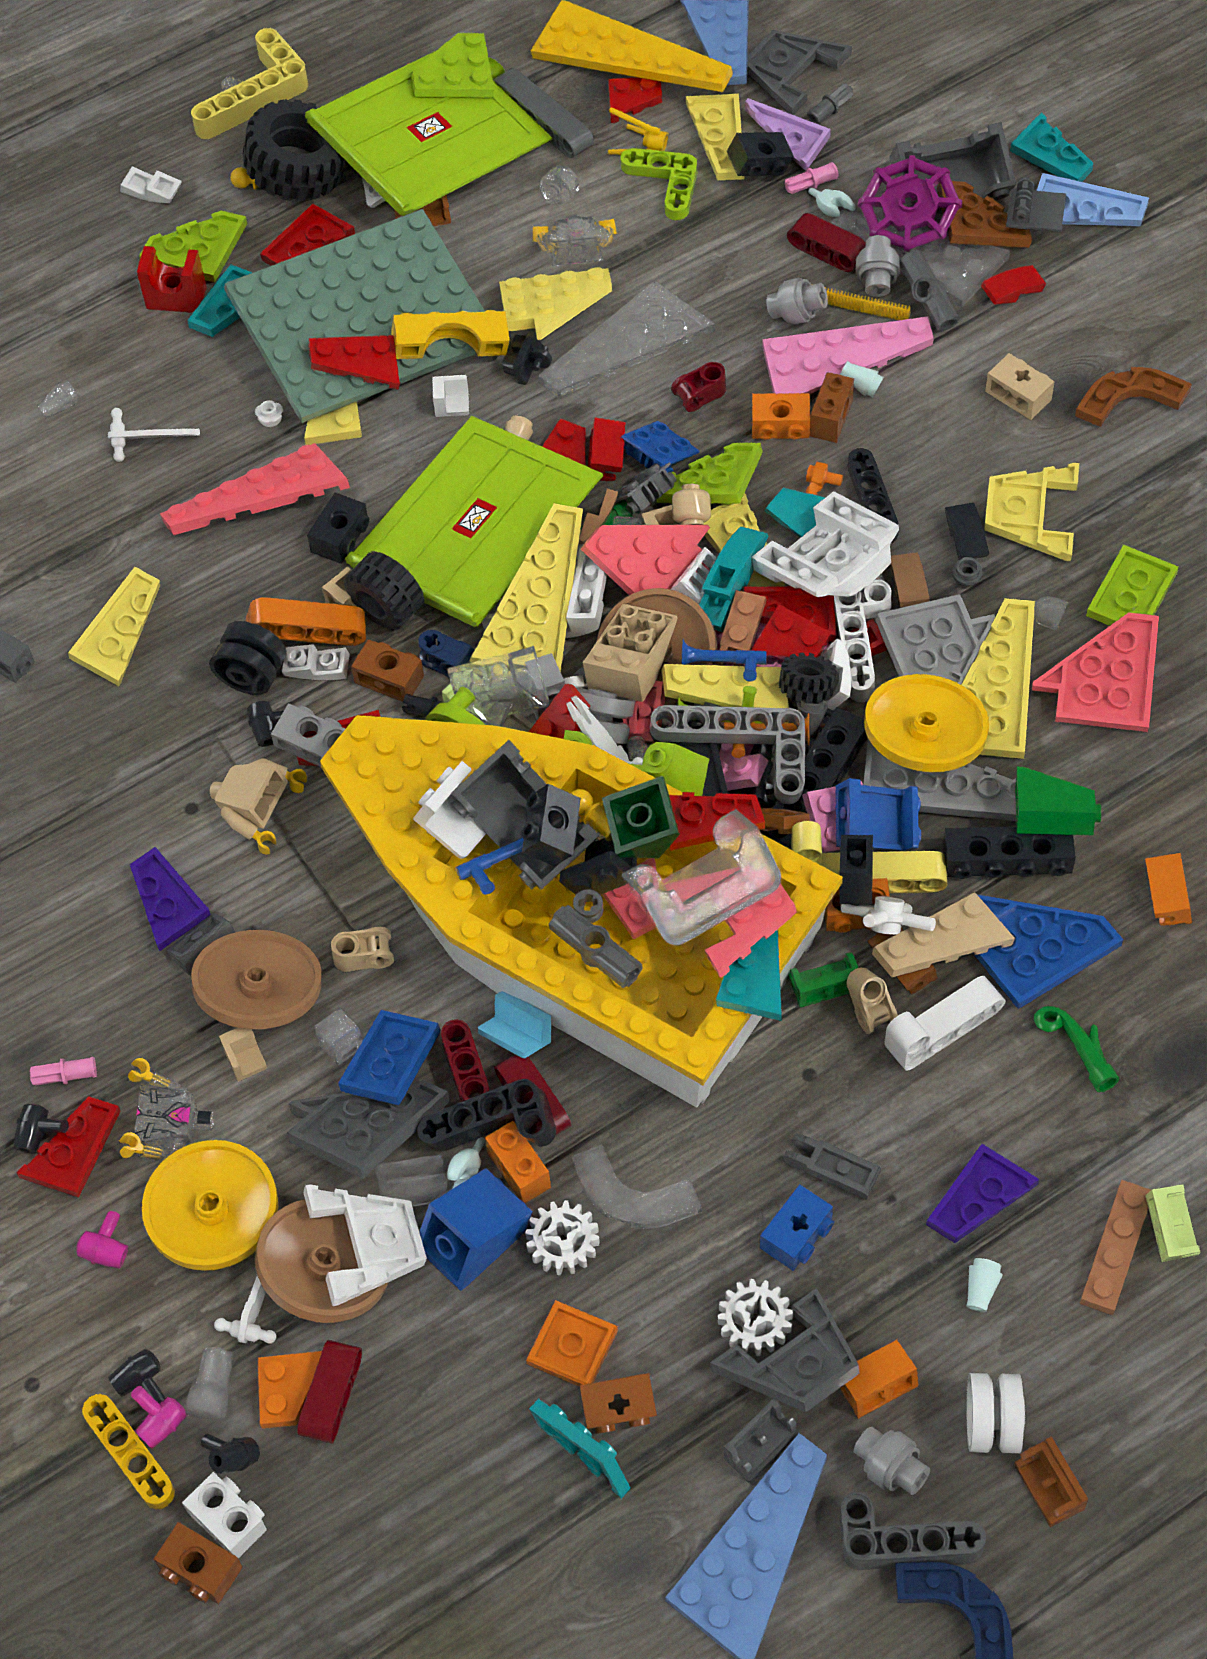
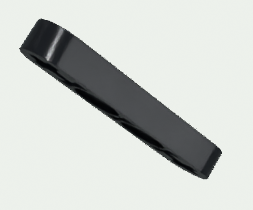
M864 448L852 450L848 456L847 467L861 506L873 511L869 506L873 503H880L884 505L885 509L873 512L899 525L872 452ZM861 460L865 464V471H862L860 463L856 461ZM864 481H873L877 486L872 489H866L861 484ZM899 531L897 532L895 538L891 543H894L897 540Z

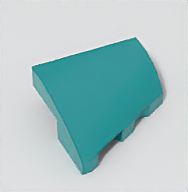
M782 488L766 507L765 512L784 528L790 529L801 538L816 526L813 507L826 497Z

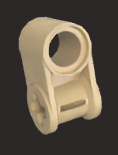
M373 927L367 930L338 933L331 941L335 967L343 972L390 966L394 963V955L390 952L389 948L390 930L385 927ZM343 950H352V952L348 954L340 953Z
M862 967L853 970L849 974L847 988L855 1007L857 1020L867 1034L872 1033L875 1027L887 1021L891 1022L898 1016L883 979L867 968ZM870 982L868 988L864 990L865 985Z

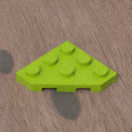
M458 33L412 70L411 76L414 97H493L494 85L484 33Z
M221 210L211 214L212 218L197 223L194 220L175 227L176 231L162 236L159 233L150 236L145 246H153L156 249L158 259L163 264L175 268L184 267L188 249L198 250L205 280L216 282L247 226L246 216Z
M732 443L723 447L724 453L711 458L709 455L688 464L689 469L678 475L671 472L676 477L674 487L661 495L659 499H656L657 503L672 504L673 495L675 492L682 490L683 485L698 484L700 489L710 494L711 503L740 504L763 453L761 443Z

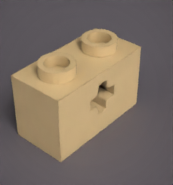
M1008 353L988 372L985 392L1029 420H1032L1052 400L1055 381L1051 380L1046 374L1040 373L1027 365L1025 361Z

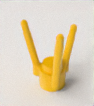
M614 108L609 109L610 113L634 124H627L626 128L644 135L643 146H647V150L665 151L669 137L668 132L661 131L660 128L650 126ZM609 149L608 154L621 155L626 149Z

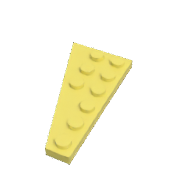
M553 504L523 563L507 589L477 648L473 652L470 662L524 671L523 662L552 653L561 672L567 629L566 616L573 586L583 513L582 508Z
M1004 599L991 625V629L962 683V686L970 690L981 701L989 717L987 741L979 755L1024 759L1035 601Z

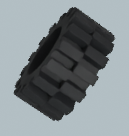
M799 653L798 657L792 654L790 658L786 657L784 662H782L779 688H781L783 694L787 693L788 698L796 697L795 701L801 702L802 699H805L806 703H812V700H815L816 703L821 702L822 699L826 701L829 699V696L832 697L837 673L836 666L832 665V661L829 659L824 661L825 657L821 655L816 658L813 653H809V656Z

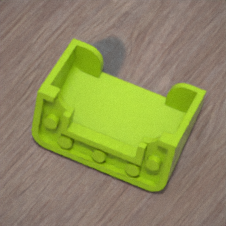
M565 730V740L592 745L591 739L586 734ZM655 742L647 748L642 765H630L655 778L663 776L666 784L681 792H695V796H702L709 758L674 743Z

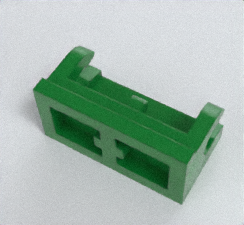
M852 952L845 953L846 957L841 961L800 973L797 968L790 969L791 973L788 975L800 1008L850 994L847 988V978L853 970L859 968Z

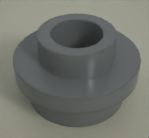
M971 557L960 559L954 565L952 572L954 580L964 586L977 584L981 580L983 573L979 562Z

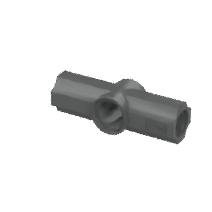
M916 249L906 253L901 258L900 267L912 286V296L915 300L922 303L937 331L943 332L951 329L958 323L960 317L947 296L946 285L943 281L937 279L921 250ZM931 286V291L928 295V289Z
M569 905L562 906L554 913L552 920L549 922V929L579 952L586 965L600 969L622 988L630 986L637 979L643 969L642 963L610 939L609 932L604 927L593 925ZM593 944L602 945L600 948L597 949L589 947Z

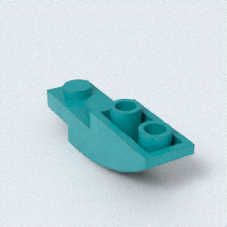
M740 526L727 541L715 560L703 584L702 590L704 595L699 604L709 617L714 630L723 632L736 590L741 591L742 586L747 587L754 571L751 557L765 546L769 537L768 533Z

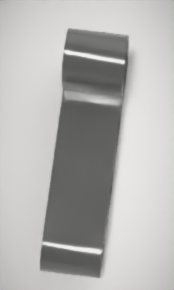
M859 1492L850 1493L843 1499L841 1504L840 1529L843 1557L848 1566L855 1570L895 1568L896 1563L942 1562L952 1565L969 1564L976 1562L981 1557L985 1547V1531L976 1522L958 1521L875 1527L874 1507L867 1495ZM858 1507L866 1513V1516L856 1520L851 1518L847 1511L850 1508ZM950 1537H952L951 1545H954L953 1550L948 1549ZM964 1537L970 1538V1542L974 1543L973 1548L967 1547V1543L963 1541ZM928 1538H934L940 1542L942 1548L937 1551H930L923 1545V1541ZM893 1540L900 1541L906 1550L901 1553H893L887 1548V1543ZM859 1542L867 1545L870 1551L866 1555L861 1556L853 1553L850 1547L854 1543Z

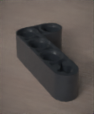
M519 1079L427 1115L420 1121L417 1131L419 1138L436 1151L443 1152L491 1134L511 1121L516 1123L520 1134L535 1146H547L556 1136V1125L545 1092L532 1081ZM533 1091L532 1099L528 1103L523 1104L524 1096ZM502 1103L503 1107L500 1113L493 1116L494 1108ZM472 1115L471 1123L463 1127L465 1118ZM538 1122H542L540 1131L532 1134L533 1126Z

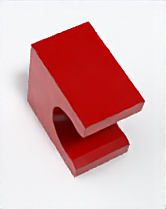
M153 246L143 247L137 268V276L146 309L193 313L203 301L207 289L198 250L188 249L184 267L175 268L163 264L158 259L156 249Z

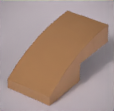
M607 488L599 516L587 512L578 545L585 544L596 528L606 523L618 496L617 491Z
M918 552L892 555L889 568L894 579V591L899 606L907 607L929 602L928 588Z

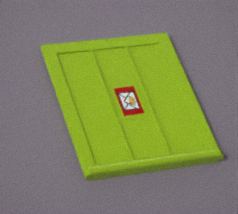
M434 52L326 105L305 112L307 122L401 216L408 215L551 141L552 137L494 81L493 97H414L411 79L412 70Z
M471 416L354 552H350L345 560L352 568H355L372 551L381 552L395 559L418 582L424 594V603L473 627H478L506 593L553 504L578 507L603 477V473Z

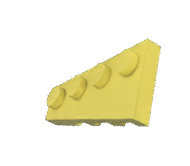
M739 94L686 96L687 108L717 181L744 179V176H737L726 152L736 133H742Z
M357 401L307 421L304 438L305 444L311 445L313 443L319 444L362 437Z
M134 567L68 652L69 659L120 686L160 588V580Z
M664 664L662 668L665 697L674 699L680 697V700L704 705L707 702L720 707H742L743 687L753 686L757 689L754 707L789 708L787 693L783 694L781 688H779L781 667H756L757 678L751 682L746 681L743 677L745 666Z

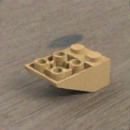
M622 604L583 661L588 690L608 691L616 693L619 697L643 702L657 680L678 619L677 615Z

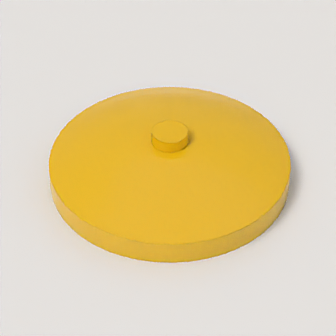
M912 674L891 679L883 683L872 693L865 710L864 728L871 744L890 761L912 770L945 772L967 765L982 752L989 732V717L981 701L970 690L957 682L935 675Z
M224 1140L196 1142L182 1147L169 1155L159 1164L149 1178L142 1199L144 1226L157 1250L177 1265L204 1271L232 1266L256 1251L262 1229L278 1211V1193L267 1165L250 1149Z

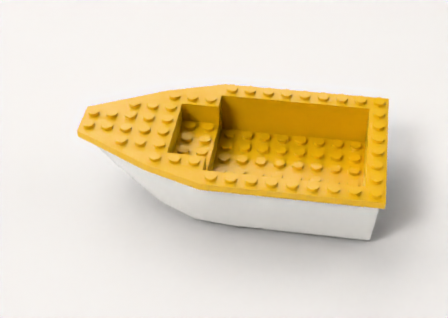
M356 715L320 760L321 768L387 872L406 892L418 914L452 960L496 993L503 991L551 1015V1025L696 1108L700 1103H704L710 1094V1088L727 1064L735 1058L762 1017L719 1007L716 1004V998L723 977L720 978L707 958L705 949L734 934L713 901L709 899L679 914L669 898L665 887L675 883L767 863L795 904L797 911L795 915L778 929L780 987L782 989L790 974V969L794 968L802 954L807 952L813 944L814 937L821 928L826 906L841 886L843 877L757 831L670 851L668 847L659 859L654 858L661 913L660 926L633 940L601 894L603 915L592 924L604 927L609 932L610 939L642 963L643 966L637 979L630 986L622 988L600 969L586 965L579 952L549 929V922L557 910L567 905L574 909L573 900L576 895L559 882L560 873L542 890L536 886L531 890L518 876L522 871L510 858H507L484 870L489 880L495 885L492 893L484 895L472 876L461 880L455 867L483 854L499 849V846L485 834L468 856L460 859L415 822L413 818L422 808L418 801L429 788L436 791L441 786L437 779L448 767L455 770L463 761L472 769L462 781L463 783L508 740L520 751L519 754L524 759L522 762L524 763L527 760L531 768L546 784H551L570 794L577 789H584L592 796L593 805L599 802L603 805V797L655 779V777L590 744L493 725ZM666 784L669 795H682L681 791ZM578 815L580 817L579 822H583L584 815ZM589 824L599 835L594 842L605 838L591 824ZM585 851L565 869L584 862ZM637 858V865L649 858ZM586 902L584 910L591 911L593 903ZM593 944L589 947L597 949L600 948L602 945Z

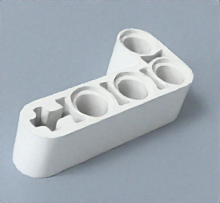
M883 580L872 581L852 596H834L839 640L844 644L850 666V698L856 702L868 701L875 691V674L865 619L876 618L877 613L890 611L891 588ZM874 596H882L884 599L881 601H874L871 598ZM845 600H851L854 602L852 605L842 604V602ZM849 627H856L859 629L856 632L846 631V629ZM853 654H861L864 656L859 660H854L850 658V656ZM862 674L864 686H859L857 675Z
M979 976L916 1018L910 1012H903L894 1018L886 1029L885 1047L905 1070H911L995 1015L1004 1006L1006 1001L985 976Z

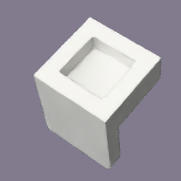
M466 375L433 377L435 417L469 414V391Z

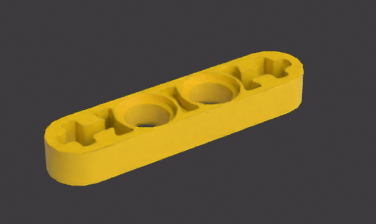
M95 1394L89 1397L82 1407V1414L90 1428L144 1502L153 1509L167 1507L174 1499L175 1489L166 1473L108 1396ZM98 1405L102 1409L105 1408L104 1412L111 1421L106 1426L100 1417L95 1415L93 1410ZM117 1430H125L128 1433L127 1441L121 1446H112L109 1443L111 1434ZM137 1456L145 1457L147 1459V1466L142 1472L133 1473L129 1470V1463L133 1458ZM151 1476L158 1487H163L164 1495L160 1498L156 1495L151 1496L153 1491L146 1482Z

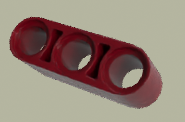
M804 213L787 232V239L792 246L845 272L854 270L856 267V257L862 249L866 248V242L859 236L810 213Z
M458 1019L446 1022L441 1030L443 1048L460 1101L463 1102L471 1099L468 1096L472 1093L478 1092L483 1094L488 1092L489 1085L467 1023ZM454 1037L464 1038L456 1043L450 1041ZM467 1064L473 1066L471 1069L465 1071L459 1069L461 1066Z
M515 1054L494 1066L495 1073L502 1086L519 1079H528L545 1092L556 1125V1135L571 1127V1121L566 1111L529 1056L521 1058ZM533 1091L524 1096L523 1104L528 1103L532 1099ZM538 1122L533 1126L532 1131L534 1134L540 1131L542 1122Z
M329 1339L326 1341L299 1418L298 1435L330 1444L334 1443L361 1364L362 1348Z

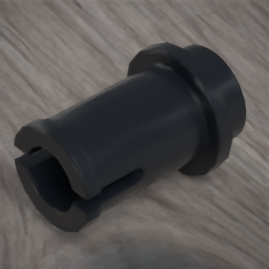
M407 693L403 700V703L407 704V706L403 705L402 710L404 713L427 716L437 704L443 702L438 701L437 697L428 699Z

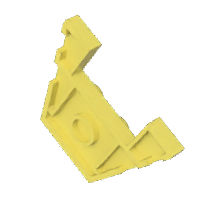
M1070 463L1067 468L1055 469L1054 466L1045 467L1042 472L1027 474L1026 471L990 476L984 530L1062 560L1071 561L1074 533L1043 530L1046 488L1077 491L1079 463Z

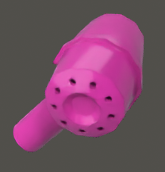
M108 1211L98 1233L86 1230L80 1236L76 1247L77 1256L90 1261L91 1264L96 1263L118 1269L122 1267L128 1252V1245L111 1238L120 1219V1215L117 1212Z
M142 1386L136 1387L131 1393V1397L148 1413L135 1432L152 1449L173 1431L175 1432L176 1428L187 1416L185 1409L174 1398L166 1397L161 1403H158Z

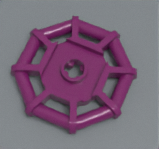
M909 155V158L883 168L877 167L873 170L874 175L862 198L858 199V207L862 209L870 230V237L876 235L888 237L892 245L904 249V252H910L913 248L938 239L944 240L947 237L946 232L957 210L962 207V200L957 196L949 176L950 171L946 167L940 168L915 158V155ZM908 170V174H905L894 179L890 178V176ZM915 170H917L932 177L930 179L925 178V180L918 178V175L914 173ZM881 183H884L886 185L885 193L881 197H875ZM937 184H941L946 197H938L935 190ZM910 197L912 201L917 200L913 207H905L903 204H905L906 198ZM873 207H881L885 218L879 223ZM938 208H946L938 224L934 220ZM890 225L894 226L898 231H905V237L885 229ZM924 226H928L931 229L911 237V231Z

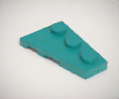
M1042 112L1022 131L1010 146V152L1058 177L1082 182L1093 170L1094 163L1074 144H1069L1062 137V132L1057 127H1051L1047 123V117Z
M230 264L187 320L189 328L213 337L240 318L224 290L225 283L253 272Z
M777 929L767 939L762 937L750 947L751 953L743 960L738 958L729 966L730 971L723 977L716 998L717 1006L782 1021Z
M538 1399L529 1408L538 1426L570 1454L573 1455L578 1451V1457L591 1473L597 1478L602 1473L606 1475L612 1486V1491L621 1499L631 1489L615 1459L617 1452L610 1444L604 1440L598 1443L592 1438L591 1432L578 1421L575 1424L568 1421L565 1412L555 1404L549 1407Z

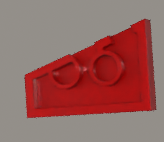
M394 335L309 338L308 348L311 369L343 377L346 375L364 378L363 382L374 384V381L388 384L389 388L399 390L400 382Z

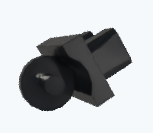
M534 328L530 329L527 335H515L512 341V349L517 356L505 355L502 366L504 373L516 375L518 384L527 385L533 370L538 371L540 368H548L552 362V357L548 353L549 348L537 340Z

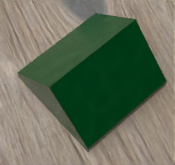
M663 776L602 798L615 852L619 857L659 859L680 835Z

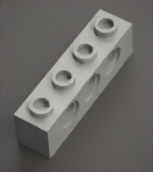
M288 703L271 736L274 746L321 767L320 760L343 733L345 728L332 718L326 717L322 719L314 715V712L305 706L298 705L296 707ZM307 731L317 732L312 738L303 737V734Z

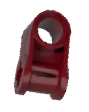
M718 362L705 363L688 374L679 376L672 383L671 391L674 395L680 397L686 411L694 412L725 394V368Z

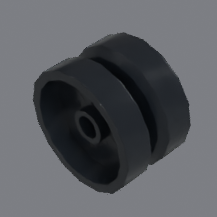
M234 621L228 624L220 640V645H217L209 661V665L214 675L227 686L250 695H262L269 691L276 677V672L280 669L287 655V651L282 641L271 631L254 623Z

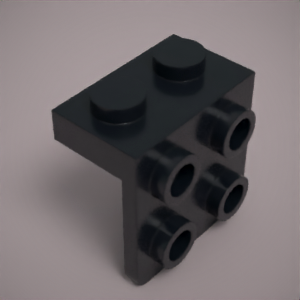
M603 838L593 842L586 849L584 862L562 870L559 882L575 895L582 890L588 889L595 890L601 895L635 881L637 858L617 856L613 840L607 841Z

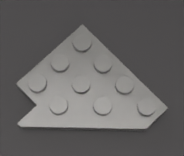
M959 594L877 613L875 621L899 677L912 674L935 675L962 685L991 628L995 615L991 614L971 619Z

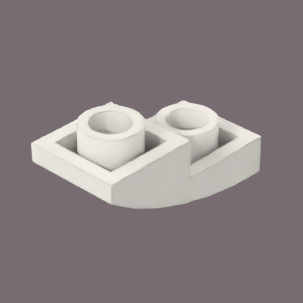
M314 644L286 647L287 655L282 669L284 676L310 680L347 679L350 654L346 648L317 651Z

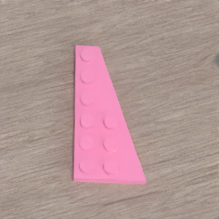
M928 317L763 339L762 347L773 393L811 394L820 390L827 372L840 375L847 361L869 369L874 366L880 368L887 365V361L895 357L901 356L904 358L932 346L934 337Z

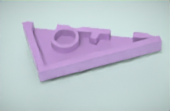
M749 98L745 101V111L766 132H783L794 155L793 159L804 170L810 167L830 138L831 129Z

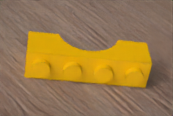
M505 311L430 312L428 314L402 313L393 316L391 333L394 335L397 359L423 358L425 351L433 342L444 338H455L466 342L475 350L478 356H502L507 354L510 341Z

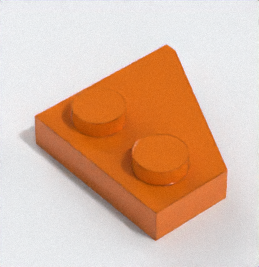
M322 1351L258 1357L259 1410L262 1429L297 1425Z

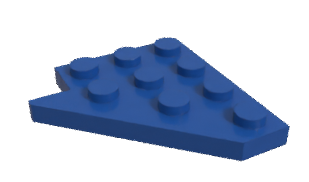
M978 895L1015 939L1012 946L1004 948L1001 946L988 949V952L978 955L974 954V956L1018 1009L1122 946V937L1104 916Z

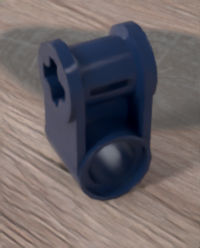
M427 630L418 639L421 649L419 658L422 660V665L445 675L451 680H455L474 663L470 662V658L475 649L465 642L453 639L437 630Z

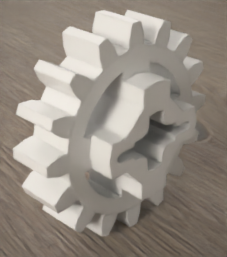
M566 1200L562 1208H557L555 1202H551L550 1211L547 1212L540 1207L538 1209L540 1218H530V1226L533 1229L526 1230V1239L530 1240L526 1243L527 1250L531 1253L534 1252L532 1257L535 1264L543 1260L544 1271L547 1272L553 1266L556 1267L557 1275H561L563 1268L568 1267L569 1272L574 1274L576 1264L586 1268L587 1260L585 1257L595 1258L596 1256L594 1247L599 1246L600 1243L599 1236L595 1235L599 1232L598 1224L591 1223L593 1220L591 1212L582 1215V1205L577 1204L574 1209H570L569 1202ZM548 1224H550L549 1228L547 1230H544V1228ZM564 1235L566 1240L561 1241L559 1236ZM582 1245L581 1248L574 1253L577 1246Z
M750 1279L749 1287L745 1288L743 1284L738 1282L737 1293L730 1290L726 1291V1300L728 1302L720 1301L719 1311L722 1314L718 1315V1324L724 1325L721 1328L722 1337L731 1336V1348L741 1344L742 1349L746 1353L749 1348H754L756 1356H760L762 1347H766L769 1352H774V1341L782 1345L785 1343L783 1332H791L792 1324L788 1321L793 1319V1310L786 1309L789 1306L788 1297L779 1299L781 1288L776 1287L770 1291L768 1289V1281L765 1280L761 1287H758L755 1280ZM767 1302L772 1304L776 1311L770 1310ZM758 1308H760V1316L757 1317L756 1321H754L753 1325L751 1326L750 1318H753L754 1314L757 1313ZM732 1319L735 1320V1323L741 1325L743 1333L736 1328Z

